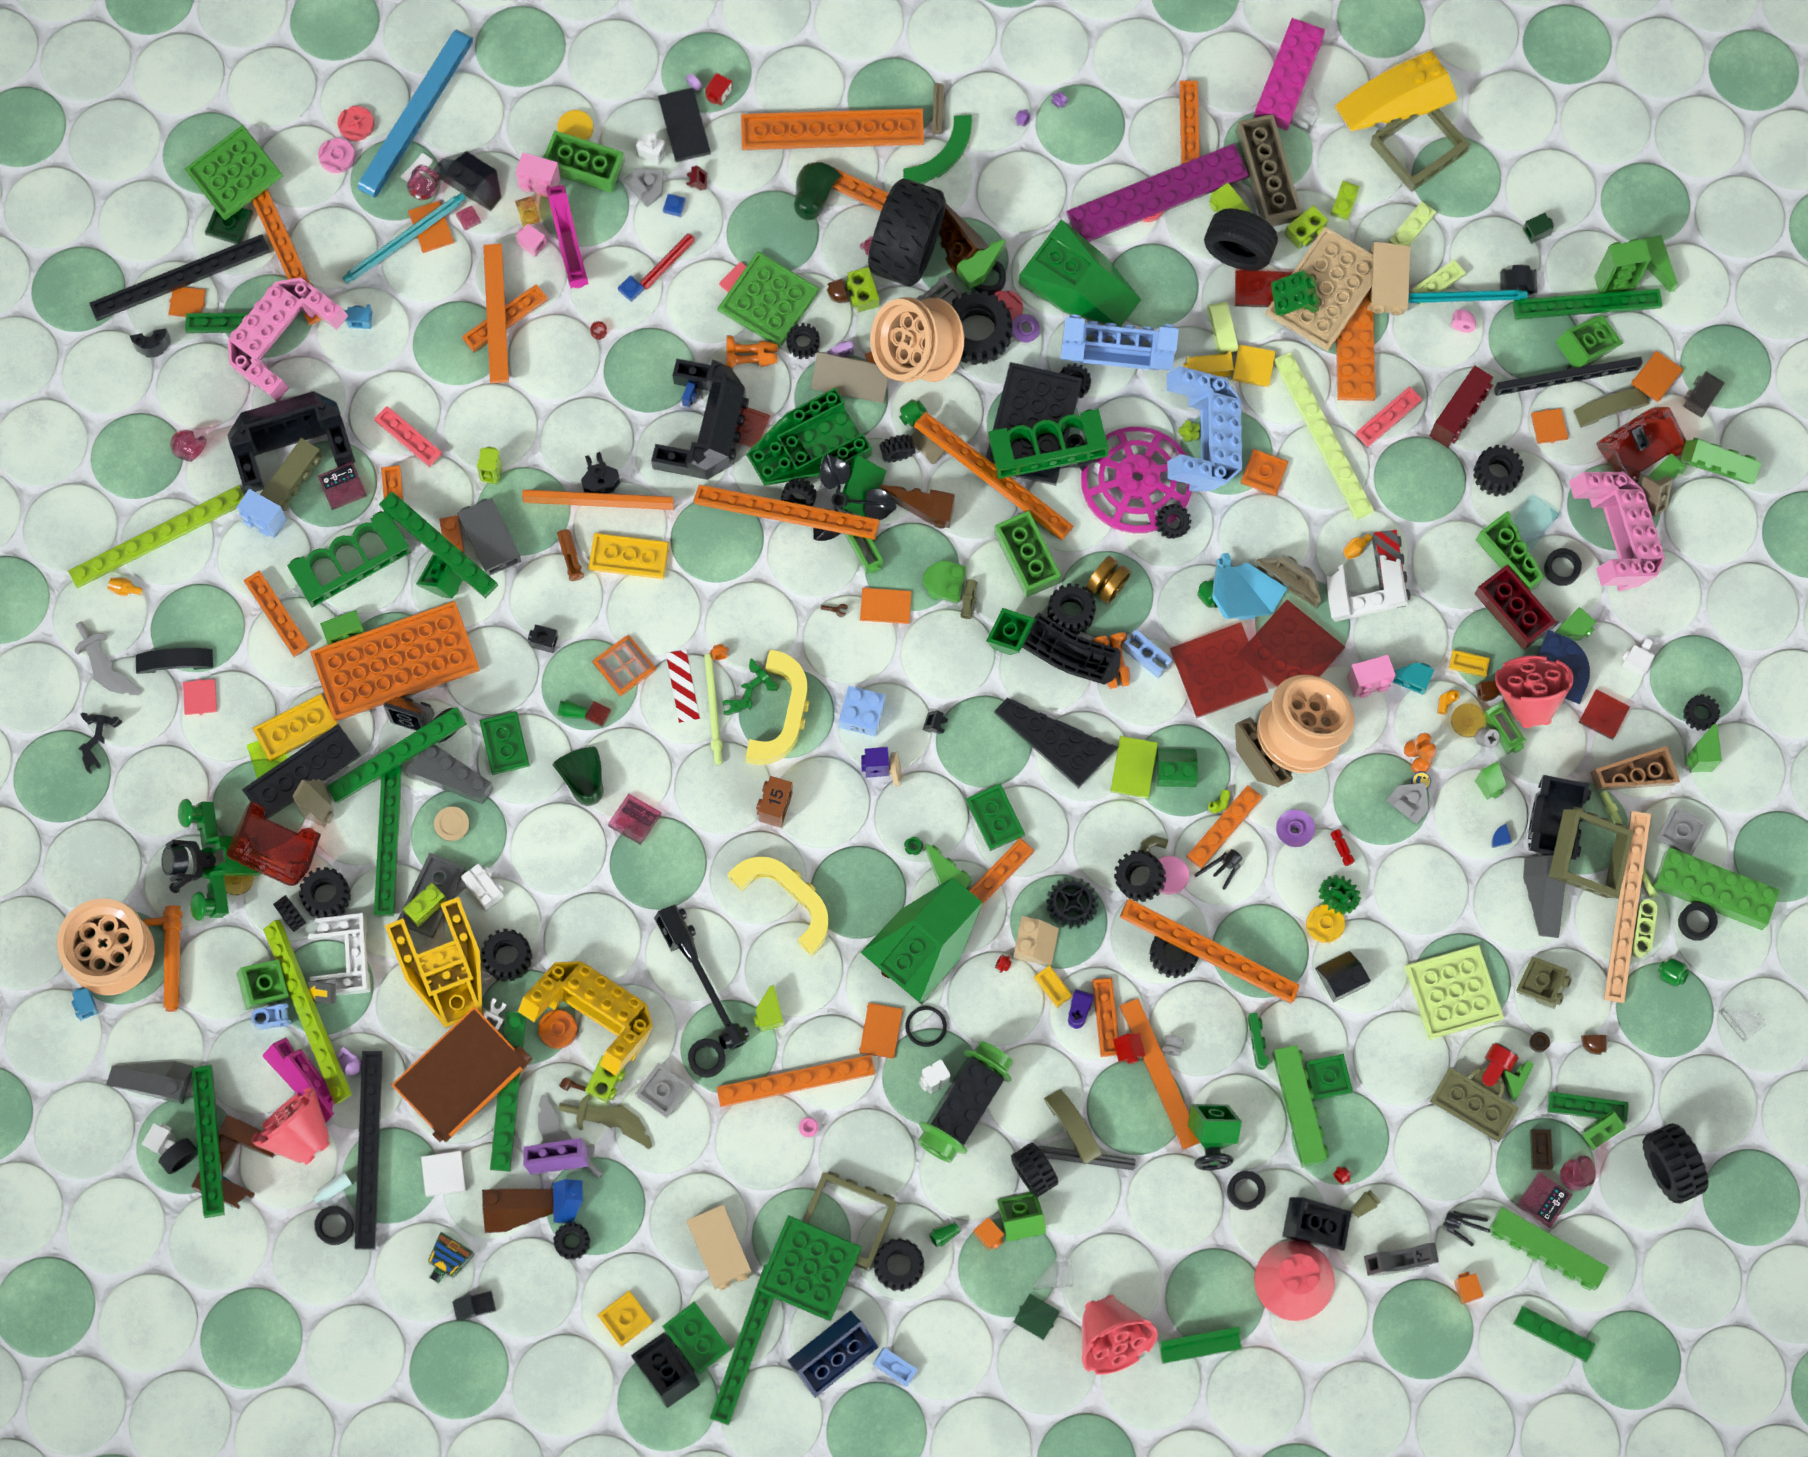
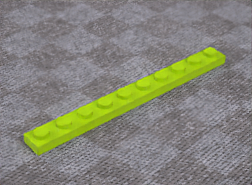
M237 485L68 570L78 589L237 509L244 494L240 486Z
M274 920L263 931L275 960L279 959L286 987L334 1104H341L352 1093L281 920Z

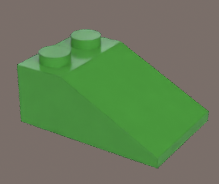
M1602 314L1568 329L1555 341L1574 369L1589 366L1623 344Z

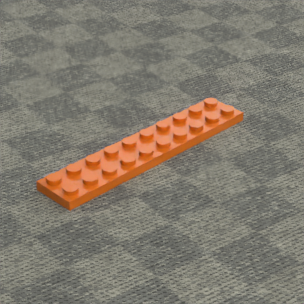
M923 109L741 114L742 150L924 145Z

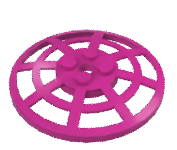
M1126 427L1105 435L1106 440L1117 435L1120 444L1109 451L1108 457L1097 459V463L1100 464L1098 486L1089 489L1087 485L1088 466L1082 471L1081 488L1084 499L1094 515L1114 529L1133 534L1157 531L1155 511L1164 506L1171 497L1179 501L1180 505L1185 509L1192 494V491H1189V484H1187V491L1185 496L1175 491L1177 481L1171 480L1170 487L1160 482V473L1168 471V461L1171 460V457L1158 445L1163 438L1172 444L1180 454L1186 455V453L1172 438L1151 428ZM1140 431L1151 433L1155 436L1152 442L1142 440L1128 441L1124 432ZM1131 446H1146L1148 449L1145 455H1134ZM1120 449L1124 450L1126 458L1120 463L1110 460ZM1155 451L1164 457L1167 461L1166 464L1157 466L1151 459ZM1105 467L1115 469V479L1105 483ZM1135 473H1140L1143 476V479L1140 481H1136L1133 479L1132 475ZM1117 487L1124 494L1121 502L1113 498L1108 490ZM1157 489L1166 494L1159 502L1152 505L1150 496ZM1102 492L1107 501L1117 508L1113 519L1099 509L1092 496ZM1131 498L1143 499L1145 507L1134 508L1127 505ZM1124 512L1131 514L1147 513L1150 524L1135 526L1121 523L1120 520ZM1174 514L1169 515L1167 524L1169 525L1174 522L1178 516Z

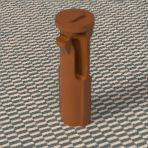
M568 529L558 531L557 535L567 564L569 580H581L584 574L581 573L582 567L578 562L571 531Z

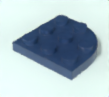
M1548 630L1537 656H1545L1547 660L1553 662L1559 660L1571 669L1573 685L1565 699L1580 704L1590 678L1588 658L1575 641Z

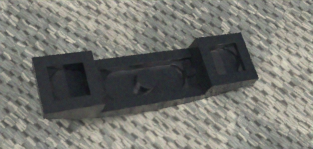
M171 648L148 651L136 655V674L156 673V670L193 668L194 670L213 668V650L207 648Z

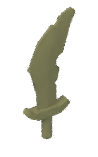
M589 1094L580 1101L579 1107L563 1103L559 1104L558 1111L577 1115L576 1121L579 1130H583V1120L595 1123L602 1122L603 1125L611 1129L613 1127H620L625 1136L642 1144L645 1148L651 1149L652 1147L650 1137L645 1134L646 1129L639 1117L622 1105L618 1107L587 1105L591 1099Z

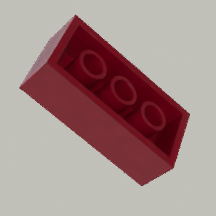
M1474 365L1435 421L1429 436L1447 448L1451 443L1455 444L1462 430H1465L1470 423L1471 417L1479 410L1482 401H1485L1488 397L1489 391L1493 387V384H1491L1493 376Z
M1508 565L1478 586L1475 592L1477 598L1523 650L1544 636L1548 630L1553 629L1557 622Z

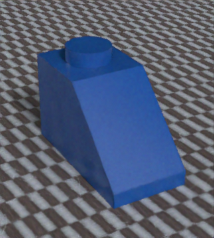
M564 1179L553 1183L554 1223L574 1222L583 1201L582 1180Z

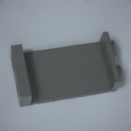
M492 498L482 499L476 505L464 507L457 513L483 566L484 572L489 576L522 562Z

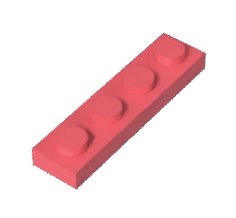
M1409 386L1356 431L1355 435L1369 447L1420 404L1422 398Z
M388 406L374 418L377 424L429 468L442 455L438 448Z

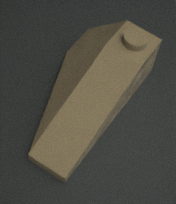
M302 779L292 797L304 818L325 827L334 816L327 787L321 779H312V781Z

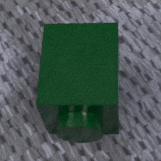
M1546 213L1527 220L1523 231L1532 244L1550 236L1554 229L1552 219L1548 218Z

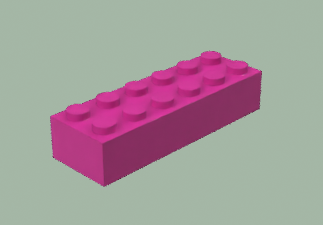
M1291 18L1257 104L1254 118L1273 114L1276 126L1288 131L1326 29Z

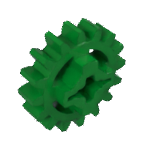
M1334 875L1333 878L1328 876L1326 880L1324 879L1318 890L1321 893L1319 899H1324L1322 904H1327L1329 906L1328 910L1334 909L1335 914L1341 911L1342 915H1345L1346 912L1350 914L1357 908L1361 900L1359 897L1360 891L1355 890L1357 885L1350 884L1351 879L1346 881L1344 876L1339 879L1337 875Z

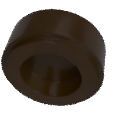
M1536 1032L1530 1037L1529 1045L1535 1052H1544L1550 1045V1039L1547 1034Z

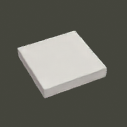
M461 1151L421 1157L426 1197L466 1191Z

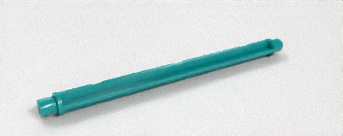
M462 193L453 196L349 270L342 277L344 282L348 284L350 281L356 280L460 206V203L466 200L465 196Z
M1527 290L1409 293L1408 303L1527 299Z

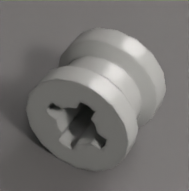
M1482 727L1476 732L1475 740L1480 746L1494 748L1500 741V735L1495 729Z
M1165 1035V1046L1162 1047V1052L1173 1056H1180L1182 1052L1180 1048L1184 1043V1039L1178 1036Z

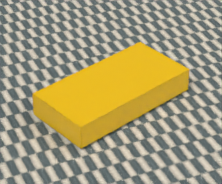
M1452 650L1448 669L1486 677L1490 658Z
M1050 965L1034 976L1036 982L1056 1008H1059L1073 997Z

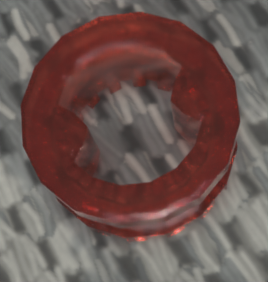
M601 321L594 322L590 327L592 337L598 340L604 338L607 335L606 324ZM598 327H601L604 331H600V334L594 332V329L596 330Z

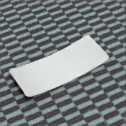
M421 153L418 159L400 177L409 184L414 183L427 170L433 160L424 153Z

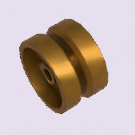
M1112 556L1104 559L1086 585V590L1095 595L1100 592L1099 599L1106 604L1111 603L1120 593L1132 572L1124 565L1117 568L1118 561Z

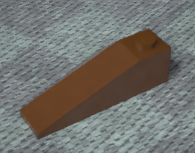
M946 204L939 232L942 240L940 244L946 251L948 265L957 275L959 262L964 259H970L977 251L985 250L989 246L975 230Z
M881 485L880 489L890 494L895 503L900 507L933 524L937 528H949L954 510L955 494L938 490H930V493H924L920 488L907 491L904 487Z
M553 1189L482 1190L485 1233L508 1232L513 1228L552 1215Z

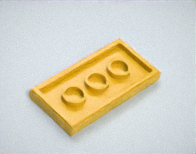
M594 533L588 568L591 571L664 579L669 542Z
M321 693L252 729L269 761L272 762L317 739L338 723L333 720L330 708Z

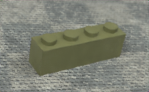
M301 438L260 495L281 506L282 510L285 511L292 497L299 493L302 483L310 478L313 468L321 463L322 453L320 449Z

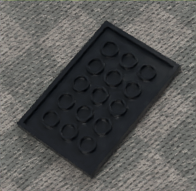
M1010 362L993 430L1007 428L1008 432L1011 428L1019 425L1033 429L1034 425L1040 421L1051 420L1058 424L1063 417L1074 415L1083 378ZM1071 428L1066 429L1062 434L1065 447ZM1043 433L1037 438L1040 454L1061 450L1058 439L1054 434ZM1018 438L1012 442L1011 448L1014 460L1035 455L1033 446L1028 439ZM989 443L986 459L994 464ZM1061 466L1016 475V477L1056 486Z

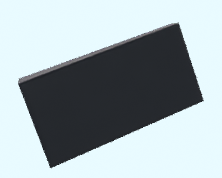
M1641 425L1630 431L1637 451H1642L1650 446Z

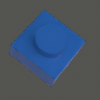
M667 194L663 213L681 217L686 199Z
M631 275L617 287L618 291L630 302L644 290V287Z
M687 383L682 396L683 406L690 408L691 402H695L698 394L695 384Z

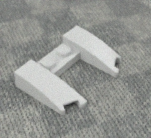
M1381 555L1380 563L1384 590L1355 597L1349 596L1344 565H1340L1338 567L1339 571L1331 577L1327 575L1331 618L1337 622L1409 605L1401 560L1397 559L1394 562L1386 560L1387 557Z
M363 913L315 919L319 926L315 934L309 933V940L345 938L346 973L310 977V981L336 984V995L370 993L371 984L370 973L367 968L366 935H368L367 916Z

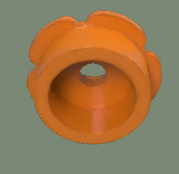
M723 644L713 646L710 653L714 660H723L728 657L727 652L729 649L724 647Z

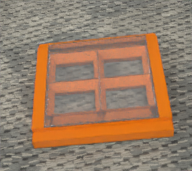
M630 635L622 638L592 661L619 696L627 693L657 670Z

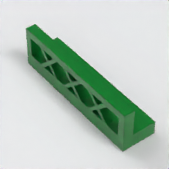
M1240 1327L1160 1341L1158 1346L1162 1364L1241 1350Z

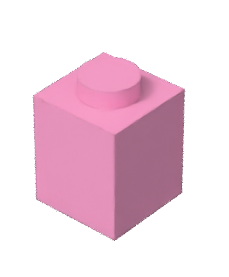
M529 224L525 228H521L517 233L518 245L535 257L547 244L545 235Z

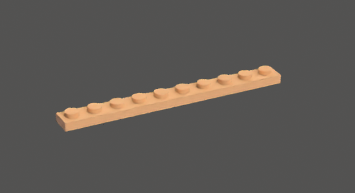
M1631 811L1628 829L1633 831L1617 903L1604 1000L1624 1003L1651 819V814L1636 811Z

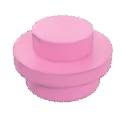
M806 1117L800 1121L799 1131L803 1136L812 1137L818 1132V1122L814 1118Z

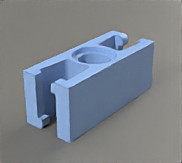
M1135 630L1132 633V638H1128L1123 644L1122 649L1158 679L1164 672L1162 667L1159 668L1154 663V660L1157 659L1162 662L1167 669L1171 666L1172 659L1138 630ZM1136 640L1141 645L1140 649H1137L1129 642ZM1149 651L1151 652L1152 656L1145 657L1143 655V652Z

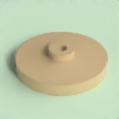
M891 752L889 772L892 775L894 786L898 787L902 783L900 759L897 752Z
M446 807L436 815L434 828L440 838L446 841H457L468 832L469 819L462 809Z

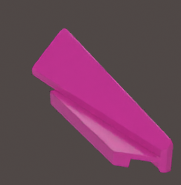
M286 1037L273 1043L263 1054V1058L299 1096L305 1093V1088L313 1087L325 1123L328 1122L334 1115V1112H332L334 1102L325 1080L302 1049L294 1052Z

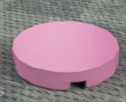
M333 138L330 141H325L320 146L318 152L319 162L328 172L343 173L354 164L355 151L347 140Z
M1164 856L1158 859L1166 871V874H1164L1166 882H1163L1165 887L1163 890L1160 889L1159 892L1166 895L1181 892L1186 887L1189 879V870L1186 864L1180 858L1174 856Z

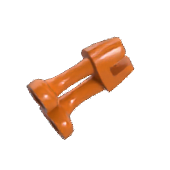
M727 335L726 365L734 368L735 365L744 363H758L759 367L776 364L778 356L774 353L778 351V345L767 341H759L758 344H739L735 342L732 335ZM735 353H757L756 355H735Z
M1124 632L1113 634L1109 638L1111 646L1121 651L1120 668L1117 673L1119 674L1122 687L1129 686L1130 669L1128 666H1125L1122 656V645L1127 640L1126 633ZM1106 636L1092 639V641L1109 646ZM1116 676L1113 681L1107 683L1110 689L1117 688Z
M1420 733L1415 740L1408 741L1404 746L1403 751L1406 756H1420L1411 765V769L1415 774L1417 772L1426 773L1431 767L1432 758L1436 755V747L1430 743L1432 738L1428 733Z

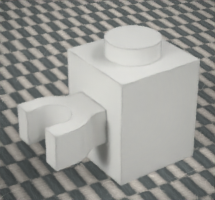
M654 133L644 134L643 138L639 139L636 145L638 157L659 164L666 150L665 141L658 139Z
M1646 638L1641 648L1634 645L1631 650L1627 649L1622 657L1625 660L1622 667L1643 677L1655 656L1648 652L1653 641Z
M492 997L490 1009L482 1008V1015L499 1030L504 1020L499 1013L505 1009L507 1004L502 1002L499 1008H495L496 999Z
M153 1123L142 1145L162 1155L169 1147L175 1144L177 1136L172 1133L173 1129L165 1124L158 1126Z

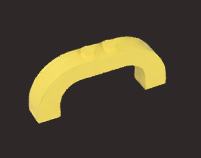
M770 649L766 663V673L785 678L791 685L792 691L781 734L776 739L767 742L749 739L745 757L746 763L756 765L775 763L792 751L797 743L800 730H804L806 719L803 718L804 712H808L810 703L807 700L806 675L800 664L791 656Z
M753 857L737 864L728 873V879L741 891L758 878H770L780 884L809 912L811 916L810 926L798 939V944L813 957L824 944L828 933L827 909L820 896L815 892V887L809 882L805 883L798 871L795 869L791 870L784 863L770 857Z

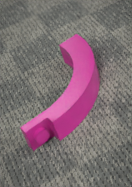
M565 185L546 188L570 288H581L589 283L578 245Z

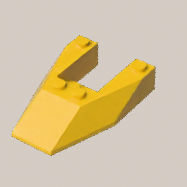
M459 897L440 904L454 941L426 952L417 954L404 919L385 925L405 980L445 1028L455 1025L474 1006L481 1014L483 1013L480 950Z

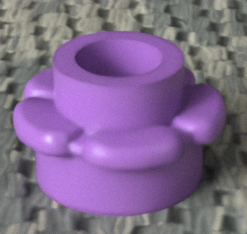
M1060 91L1052 94V103L1057 108L1060 106L1064 108L1068 102L1064 94Z
M1027 109L1020 110L1015 116L1017 125H1022L1023 127L1031 119V114L1028 113Z

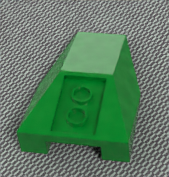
M1062 219L1019 274L1020 285L1064 313L1080 315L1081 318L1102 324L1115 323L1117 324L1116 327H1122L1141 301V298L1109 259Z
M835 387L787 412L746 453V456L763 485L767 486L789 482L791 479L794 481L795 478L801 480V478L806 479L820 476L821 463L827 454L843 460L849 466L855 455H859L864 459L872 457V447L864 434H860L845 410V402Z
M951 878L902 908L860 953L923 1005L960 961L983 902L956 879Z

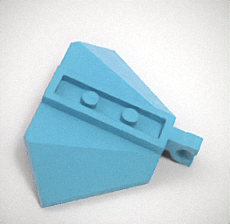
M1223 553L1221 555L1222 558L1216 560L1218 565L1215 570L1212 598L1223 617L1226 619L1238 618L1239 620L1254 619L1256 616L1272 615L1287 587L1248 562L1231 567L1229 553Z

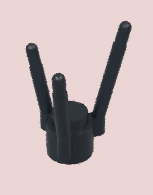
M1231 849L1228 853L1224 852L1222 856L1195 873L1194 876L1198 877L1222 861L1223 865L1213 876L1216 877L1226 867L1228 869L1233 868L1222 887L1225 890L1236 871L1241 867L1239 863L1243 860L1242 856L1236 850Z
M1448 1211L1443 1224L1447 1226L1446 1231L1453 1233L1470 1246H1474V1243L1456 1231L1455 1228L1459 1229L1460 1225L1463 1224L1487 1233L1491 1232L1488 1228L1463 1220V1218L1487 1222L1488 1218L1457 1211Z

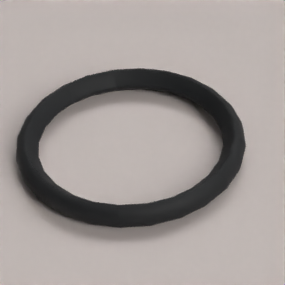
M922 1006L914 1009L909 1014L905 1023V1029L913 1043L929 1047L934 1046L943 1039L946 1034L947 1023L944 1015L938 1009L931 1006ZM922 1010L935 1012L941 1018L943 1024L941 1035L929 1043L916 1040L909 1028L911 1018Z

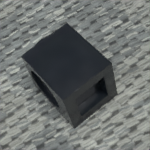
M535 624L534 630H530L528 635L531 648L553 653L559 637L558 631ZM540 636H547L545 641H538Z

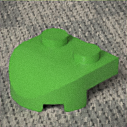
M939 561L931 565L924 572L922 579L923 586L929 592L928 595L935 600L940 598L957 604L960 601L966 567L950 561Z

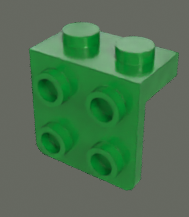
M1300 271L1272 282L1271 287L1276 315L1283 316L1302 308L1312 313L1319 311V297L1316 294L1315 288L1317 283L1312 275L1305 271Z

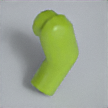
M1222 790L1219 800L1208 803L1209 811L1217 814L1227 809L1231 792Z

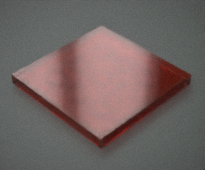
M1286 600L1239 652L1238 656L1278 687L1281 682L1296 675L1320 677L1342 653L1345 646L1289 600Z
M1241 622L1170 648L1196 719L1268 693L1267 686Z

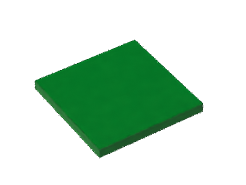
M788 1215L757 1290L831 1322L862 1246Z

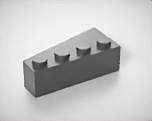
M435 744L421 752L406 771L411 779L422 781L430 786H436L444 791L458 794L480 804H483L494 790L490 781Z

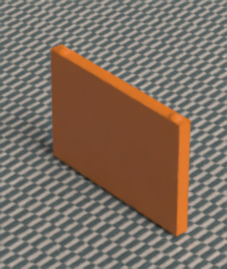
M436 201L408 210L412 224L414 225L441 206V203ZM445 216L417 235L423 253L454 244V239Z
M1656 350L1638 375L1632 380L1631 384L1656 402H1659L1673 382L1683 372V368Z
M862 588L860 621L909 624L911 591Z
M868 1003L859 1053L894 1059L903 1009Z

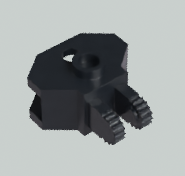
M601 452L596 453V458L599 462L596 465H592L589 455L585 456L588 471L581 479L583 491L585 493L605 494L614 492L620 484L618 470L607 466L603 462Z

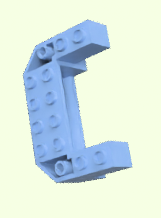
M1070 315L1065 318L1061 349L1062 360L1146 370H1173L1179 329L1175 328V325L1163 324V327H1160L1158 331H1154L1153 327L1135 329L1134 325H1124L1122 328L1116 327L1117 324L1106 323L1103 326L1098 325V322L1087 321L1084 324L1085 319H1081L1080 315ZM1092 335L1094 337L1093 341H1088L1087 336ZM1106 337H1111V338H1112V342H1111V343H1107V342L1105 341V338H1106ZM1128 338L1131 343L1129 345H1125L1123 342L1124 339ZM1144 340L1148 341L1149 346L1144 347L1142 342Z
M1179 366L1167 373V391L1188 396V407L1200 410L1201 459L1180 454L1169 460L1168 479L1189 484V491H1212L1227 484L1242 470L1241 399L1226 378Z

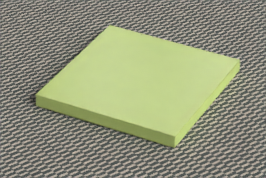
M1479 945L1404 966L1429 1040L1504 1019Z

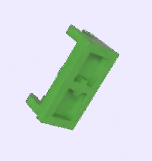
M356 610L320 623L328 645L364 633Z
M1612 1110L1582 1130L1581 1134L1590 1147L1595 1150L1601 1144L1626 1129L1615 1111Z

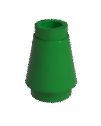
M568 700L560 701L558 716H562V718L584 719L587 708Z
M953 1222L932 1229L929 1236L935 1247H943L960 1233V1229L957 1223Z

